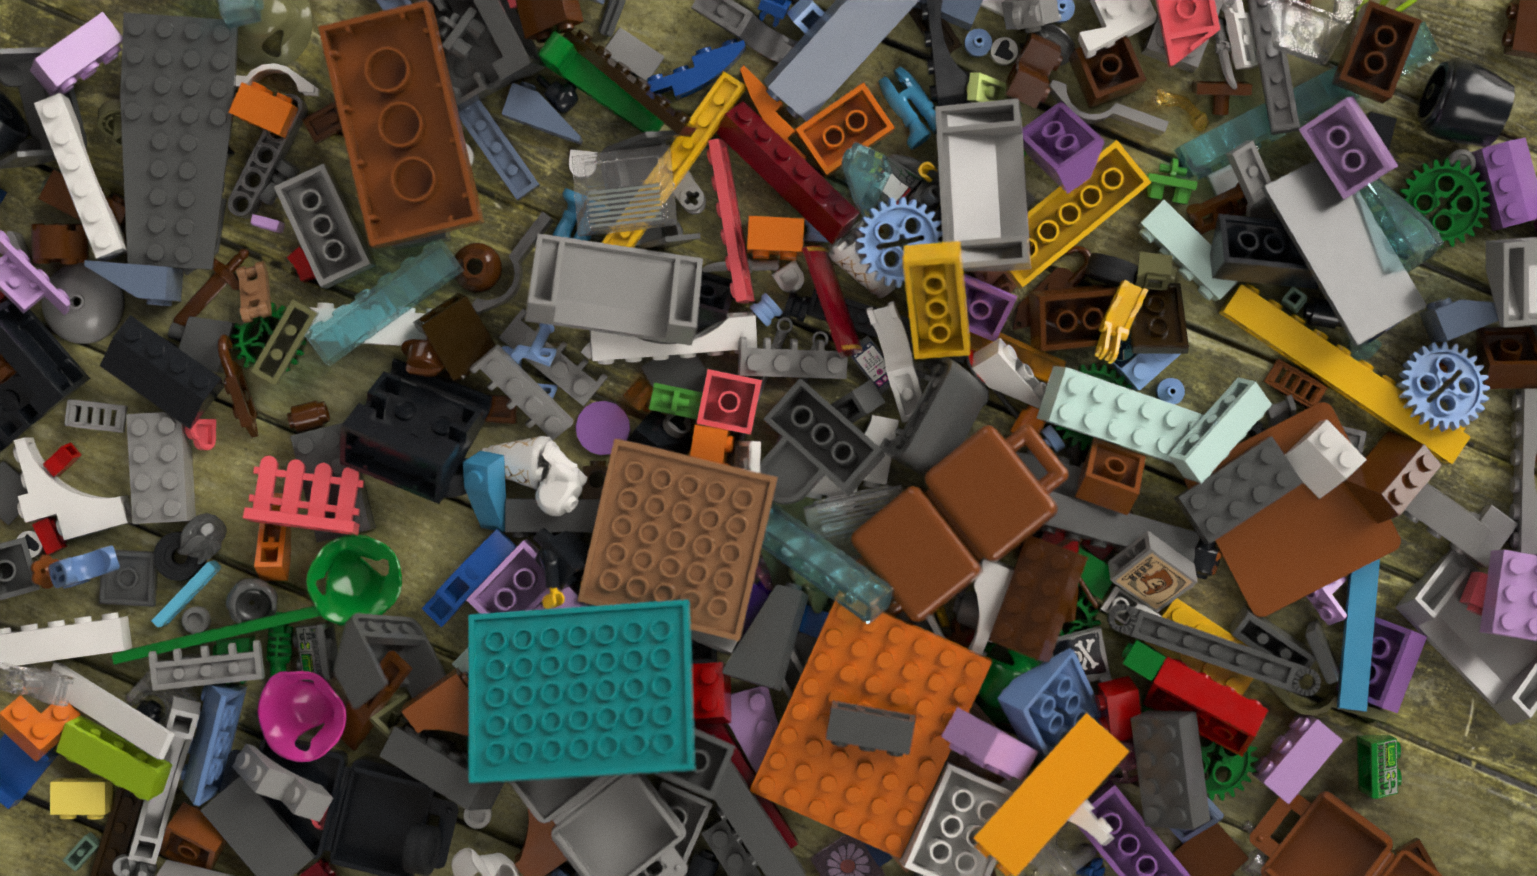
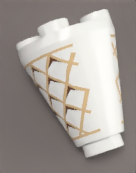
M861 220L852 226L851 233L843 239L840 238L833 245L831 243L827 245L830 249L828 256L870 293L876 294L878 298H882L895 289L894 280H892L889 286H885V277L875 281V271L870 274L866 273L869 264L859 263L865 257L864 254L855 252L862 248L861 243L855 242V239L862 238L863 236L862 233L857 231V228L866 227V224ZM882 244L877 245L878 250L884 249ZM885 254L884 263L888 267H890L887 256Z
M539 436L492 445L482 450L504 455L505 479L535 490L540 486V482L547 478L548 472L552 467L543 457L546 443L552 441L550 437Z

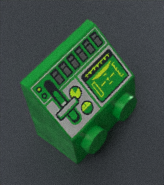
M1357 735L1358 790L1372 799L1398 794V786H1401L1402 775L1397 765V758L1401 757V746L1397 742V738L1391 735Z

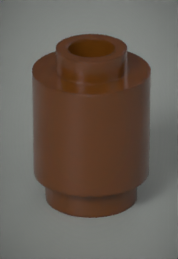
M318 400L291 406V412L287 413L291 429L295 428L298 433L323 427L324 423L330 422V415L325 401L318 402Z

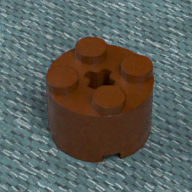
M31 224L32 257L34 263L61 262V264L85 263V260H88L89 239L83 224Z

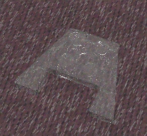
M1267 0L1273 48L1321 66L1325 65L1340 42L1346 26L1353 19L1356 8L1360 6L1363 0H1335L1333 13L1299 0Z

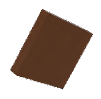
M1218 823L1185 843L1179 844L1171 852L1191 876H1231L1249 860V857Z

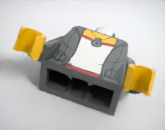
M863 154L853 165L865 176L858 184L860 189L857 194L862 212L871 219L872 216L869 209L874 208L879 211L878 202H884L888 207L889 198H894L898 205L900 197L906 198L922 179L919 175L927 182H931L932 179L927 173L930 170L938 172V169L931 162H922L909 156L897 154L883 155L875 163L867 155ZM880 226L878 231L880 233H884L882 227Z

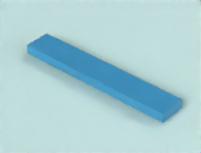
M1380 559L1350 573L1348 576L1345 609L1347 617L1344 620L1337 698L1338 709L1367 712Z

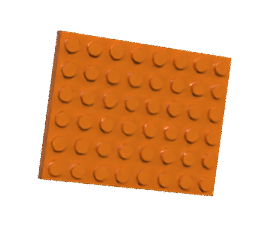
M839 591L749 791L901 859L951 752L949 748L951 742L941 736L957 707L969 713L992 664V659ZM832 701L915 715L910 754L896 757L887 754L885 750L875 749L874 752L861 750L859 746L848 744L846 747L833 745L830 740H826Z

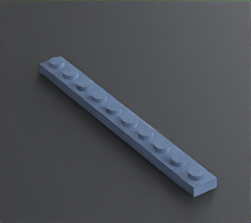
M376 0L383 11L412 4L410 0ZM480 100L458 111L460 120L517 201L540 186Z

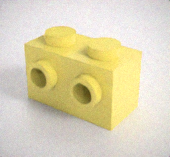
M57 778L50 782V815H60V819H75L77 815H87V819H102L104 815L111 811L113 805V784L106 778Z

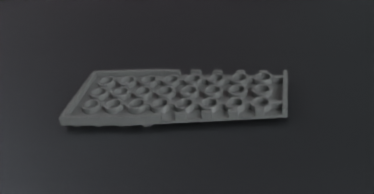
M123 13L120 104L128 264L214 269L213 263L215 247H217L218 224L221 217L220 208L225 186V169L229 155L228 146L231 139L234 116L228 112L236 92L239 23L237 20Z

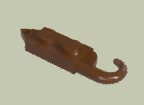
M1073 246L1066 254L1070 255L1075 252L1082 254L1084 264L1075 273L1061 267L1053 270L1033 291L1076 287L1086 277L1085 271L1091 252L1083 246ZM1028 295L1016 307L1017 313L1012 330L1030 326ZM1017 322L1021 323L1020 327L1016 325Z
M223 334L218 339L217 347L226 375L224 379L225 391L228 395H231L233 414L236 419H239L241 427H245L252 438L258 437L256 423L258 414L242 366H238L236 361H232L228 348H232L233 345L229 336Z

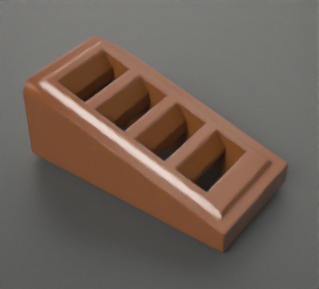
M1279 358L1263 380L1264 383L1283 395H1292L1294 402L1305 409L1318 404L1328 388ZM1284 369L1286 373L1278 384L1275 382V379L1280 371ZM1291 375L1295 376L1296 378L1289 389L1285 388ZM1301 381L1305 382L1300 393H1294ZM1311 387H1313L1315 391L1311 395L1310 399L1306 400L1305 396L1307 395Z

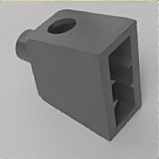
M189 316L186 326L174 322L171 324L168 338L180 341L179 349L207 369L217 373H224L218 354V339L221 335L226 334L233 345L235 339L232 338V334H237L238 329L234 327L235 323Z

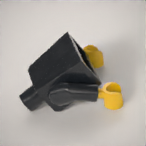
M544 527L534 536V540L542 547L535 559L544 570L546 588H549L550 591L549 594L543 596L542 603L545 609L561 606L565 601L564 595L558 591L557 587L563 590L578 582L581 587L590 547L569 531L553 536Z

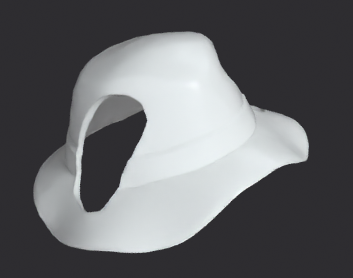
M464 848L454 855L451 862L453 876H474L477 872L482 876H520L515 864L502 853L478 855L473 849Z

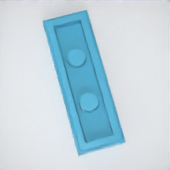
M215 560L208 561L154 617L152 622L158 628L167 626L221 570L222 566Z

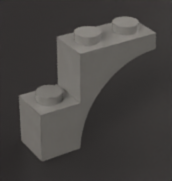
M246 743L232 766L255 793L282 801L295 815L320 822L333 800V797L321 785L306 780L281 767L253 745Z

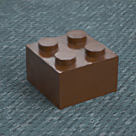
M1126 35L1116 40L1113 46L1097 50L1096 55L1090 58H1086L1082 47L1074 49L1068 59L1089 109L1138 91L1147 80L1131 42Z

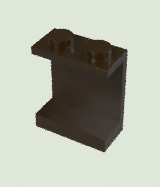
M461 293L455 294L413 322L418 332L426 336L445 367L444 375L453 381H459L469 376L471 373L470 367L496 346L469 299Z

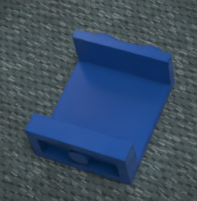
M6 734L0 739V803L10 809L20 803L59 755L53 750L54 747L35 762Z

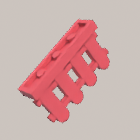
M272 456L262 458L260 467L254 466L253 473L258 474L255 495L249 494L248 500L249 502H254L253 508L244 507L243 519L249 522L358 536L360 525L353 521V517L360 514V509L355 508L358 488H364L365 481L360 480L359 471L346 467L342 472L341 478L332 477V467L327 463H320L316 466L314 474L305 473V464L298 459L289 462L287 471L279 470V463ZM277 477L285 478L282 498L273 497ZM304 481L313 482L310 502L301 501ZM331 484L340 485L337 506L328 505ZM272 505L281 506L280 512L271 511ZM299 508L308 509V514H298ZM326 512L335 513V519L326 518Z

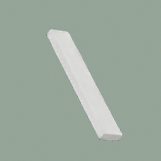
M54 662L44 688L58 697L62 696L71 705L156 759H164L175 735L173 732L62 663Z

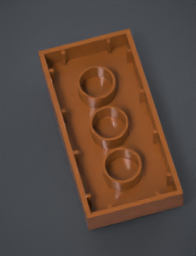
M426 0L318 26L370 247L376 249L483 224L482 210L433 6Z

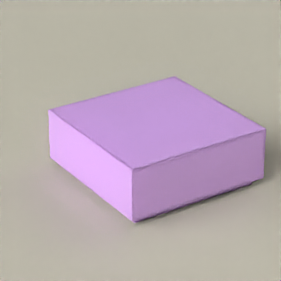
M252 214L250 223L253 226L283 233L285 223Z

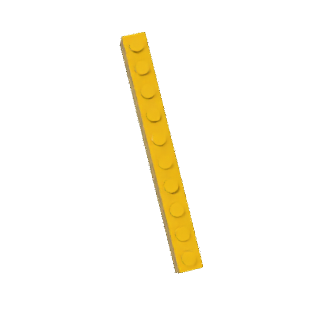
M1246 283L1245 286L1240 284L1234 288L1218 312L1220 315L1400 435L1425 444L1435 458L1442 463H1454L1471 438V436L1464 432L1465 427L1459 424V428L1452 431L1449 426L1447 430L1441 432L1439 424L1432 430L1429 429V421L1420 425L1419 420L1421 416L1416 415L1411 418L1410 415L1413 408H1403L1408 400L1407 398H1399L1403 391L1396 387L1397 382L1386 375L1379 376L1373 372L1374 367L1362 359L1358 362L1350 356L1351 351L1339 344L1334 346L1327 341L1329 337L1317 329H1314V331L1304 326L1306 322L1295 314L1289 316L1282 311L1283 306L1272 299L1267 301L1259 296L1260 291L1254 286Z

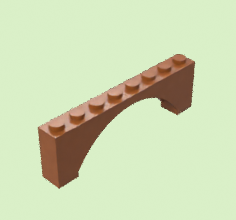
M457 667L403 705L401 712L417 733L422 730H443L469 736V674L466 671L462 673ZM529 809L526 838L521 852L515 855L514 864L523 876H545L567 861V859L552 840L551 832L556 825L554 821L541 823Z

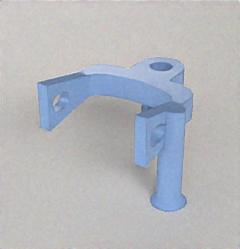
M540 323V330L531 347L517 345L515 349L509 346H502L501 348L521 368L522 358H527L550 367L557 349L543 348L549 334L555 330L553 325ZM538 384L544 391L550 392L547 394L553 399L558 389L557 385Z

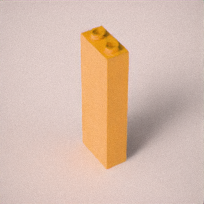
M1086 713L974 836V839L978 842L974 847L986 858L991 854L998 861L995 867L1005 876H1010L1011 874L1018 876L1126 757L1129 750Z

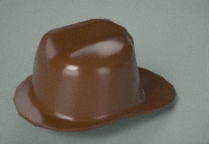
M409 339L402 343L401 350L407 356V373L434 377L445 368L428 340Z

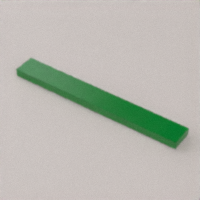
M313 605L113 653L111 656L113 664H119L148 657L151 651L161 654L173 651L174 649L191 647L321 615L317 611L316 606Z

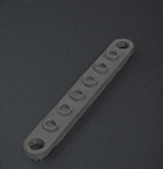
M1116 604L1108 611V624L1118 632L1304 696L1313 695L1320 688L1321 681L1318 673L1300 664L1126 604ZM1120 610H1125L1129 614V621L1123 626L1117 625L1114 620L1115 613ZM1304 674H1310L1313 678V683L1308 689H1302L1298 684L1300 676Z

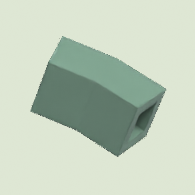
M1292 287L1279 304L1291 314H1296L1306 303L1307 296L1297 288ZM1291 297L1296 299L1298 302L1296 304L1291 302Z

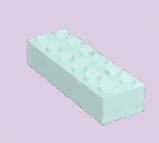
M1053 366L1037 419L1174 464L1168 455L1204 415L1067 367Z

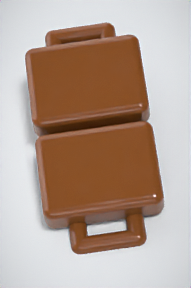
M989 425L983 426L926 473L925 483L930 488L928 491L924 492L923 489L916 486L908 487L852 533L851 543L860 553L861 557L847 567L845 577L865 603L894 616H898L904 611L911 620L924 621L982 574L983 566L980 560L983 558L993 562L1001 560L1057 514L1058 505L1049 493L1067 480L1068 470L1031 425L1021 426L1006 439L996 428ZM1024 445L1028 447L1048 472L1039 481L1016 453ZM871 569L893 596L887 603L865 576Z
M1327 791L1321 792L1312 804L1299 794L1289 804L1279 797L1250 834V842L1270 857L1261 869L1262 876H1443L1410 851H1401L1397 856L1391 852L1393 841L1389 835ZM1292 809L1301 818L1281 844H1278L1270 836Z

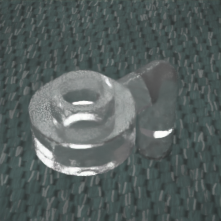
M1249 820L1242 826V829L1249 834L1256 828V825ZM1256 848L1248 855L1249 860L1241 867V871L1248 876H1260L1261 869L1266 863L1267 855Z

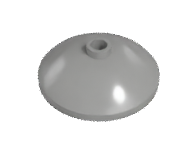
M85 263L66 265L55 272L50 278V283L56 289H62L70 298L69 302L71 305L67 314L63 315L46 297L42 298L43 315L53 332L67 341L79 344L95 343L109 336L119 325L125 305L122 288L84 266ZM76 297H79L81 300L78 307H75L73 303Z

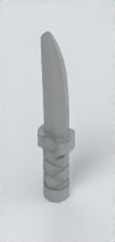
M1218 19L1220 30L1214 34L1216 39L1215 51L1219 55L1222 71L1227 83L1231 88L1237 89L1228 54L1231 51L1230 43L1227 42L1225 37L1223 20Z
M747 258L750 273L753 270H779V259L753 261L752 258ZM724 261L709 264L703 267L702 271L717 272L728 271Z

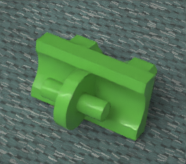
M1172 158L1169 165L1161 163L1159 165L1158 171L1168 173L1167 176L1153 173L1145 174L1152 182L1146 187V198L1162 200L1164 187L1166 186L1174 188L1172 203L1187 205L1191 192L1197 189L1198 182L1176 178V175L1186 176L1187 168L1178 167V159Z
M654 383L649 410L697 419L703 392Z

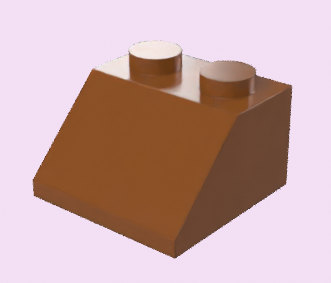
M1093 438L1078 479L1075 497L1128 515L1139 495L1146 456Z
M183 802L166 826L160 854L175 862L213 870L227 841L200 811L199 807L190 806Z

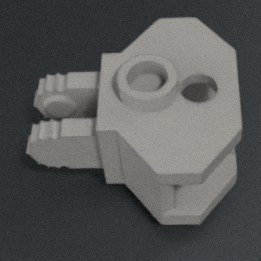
M1005 0L1002 2L1006 30L1025 29V33L1042 30L1041 26L1062 19L1058 11L1057 0Z

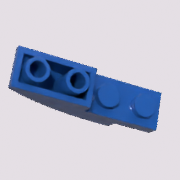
M731 39L723 42L722 47L714 50L711 47L697 50L696 55L692 56L693 68L689 69V66L686 65L674 69V74L665 77L662 74L648 77L647 81L651 85L650 90L655 95L673 90L676 100H679L704 89L715 82L723 71L727 72L746 51L744 40L738 42L737 39Z
M497 528L443 583L422 609L440 627H443L465 604L466 599L517 546Z

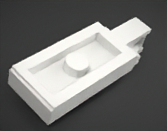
M1224 0L1222 11L1226 19V32L1230 39L1231 58L1235 64V69L1259 67L1250 14L1244 12L1242 0Z

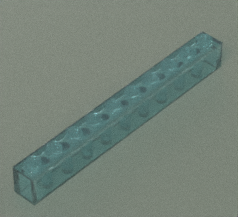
M1425 21L1419 26L1400 77L1409 73L1407 68L1414 64L1419 68L1433 61L1431 55L1440 51ZM1338 66L1293 88L1300 128L1310 122V117L1317 113L1319 115L1323 114L1345 98L1354 96L1356 100L1360 98L1356 93L1331 84ZM1263 103L1177 147L1174 151L1182 167L1187 168L1188 178L1197 176L1198 180L1213 173L1211 167L1221 163L1222 167L1229 165L1230 162L1226 154L1246 140H1253L1258 150L1262 148L1260 142L1270 138L1271 142H1274L1287 134L1271 135L1266 104Z

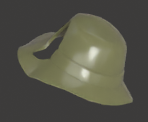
M309 0L226 1L223 19L237 20L239 22L237 56L244 62L254 66L272 63L286 66L295 61L307 47L312 34V12ZM283 30L280 42L281 55L279 57L267 55L262 50L264 41L276 31Z

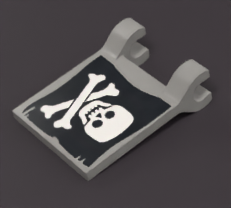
M1100 626L1058 637L1051 658L1071 648L1075 651L1089 682L1098 680L1101 683L1112 680Z

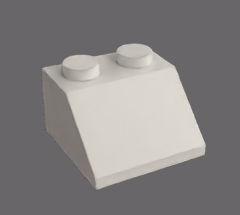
M1328 420L1319 421L1285 454L1302 482L1318 499L1345 481L1366 461L1358 450Z

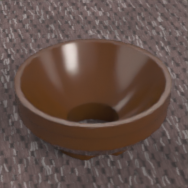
M472 243L466 245L458 251L453 260L452 268L455 280L461 287L470 292L479 293L490 290L498 283L502 274L500 256L492 247L486 244ZM475 258L480 259L483 263V269L477 275L470 274L467 269L468 262Z

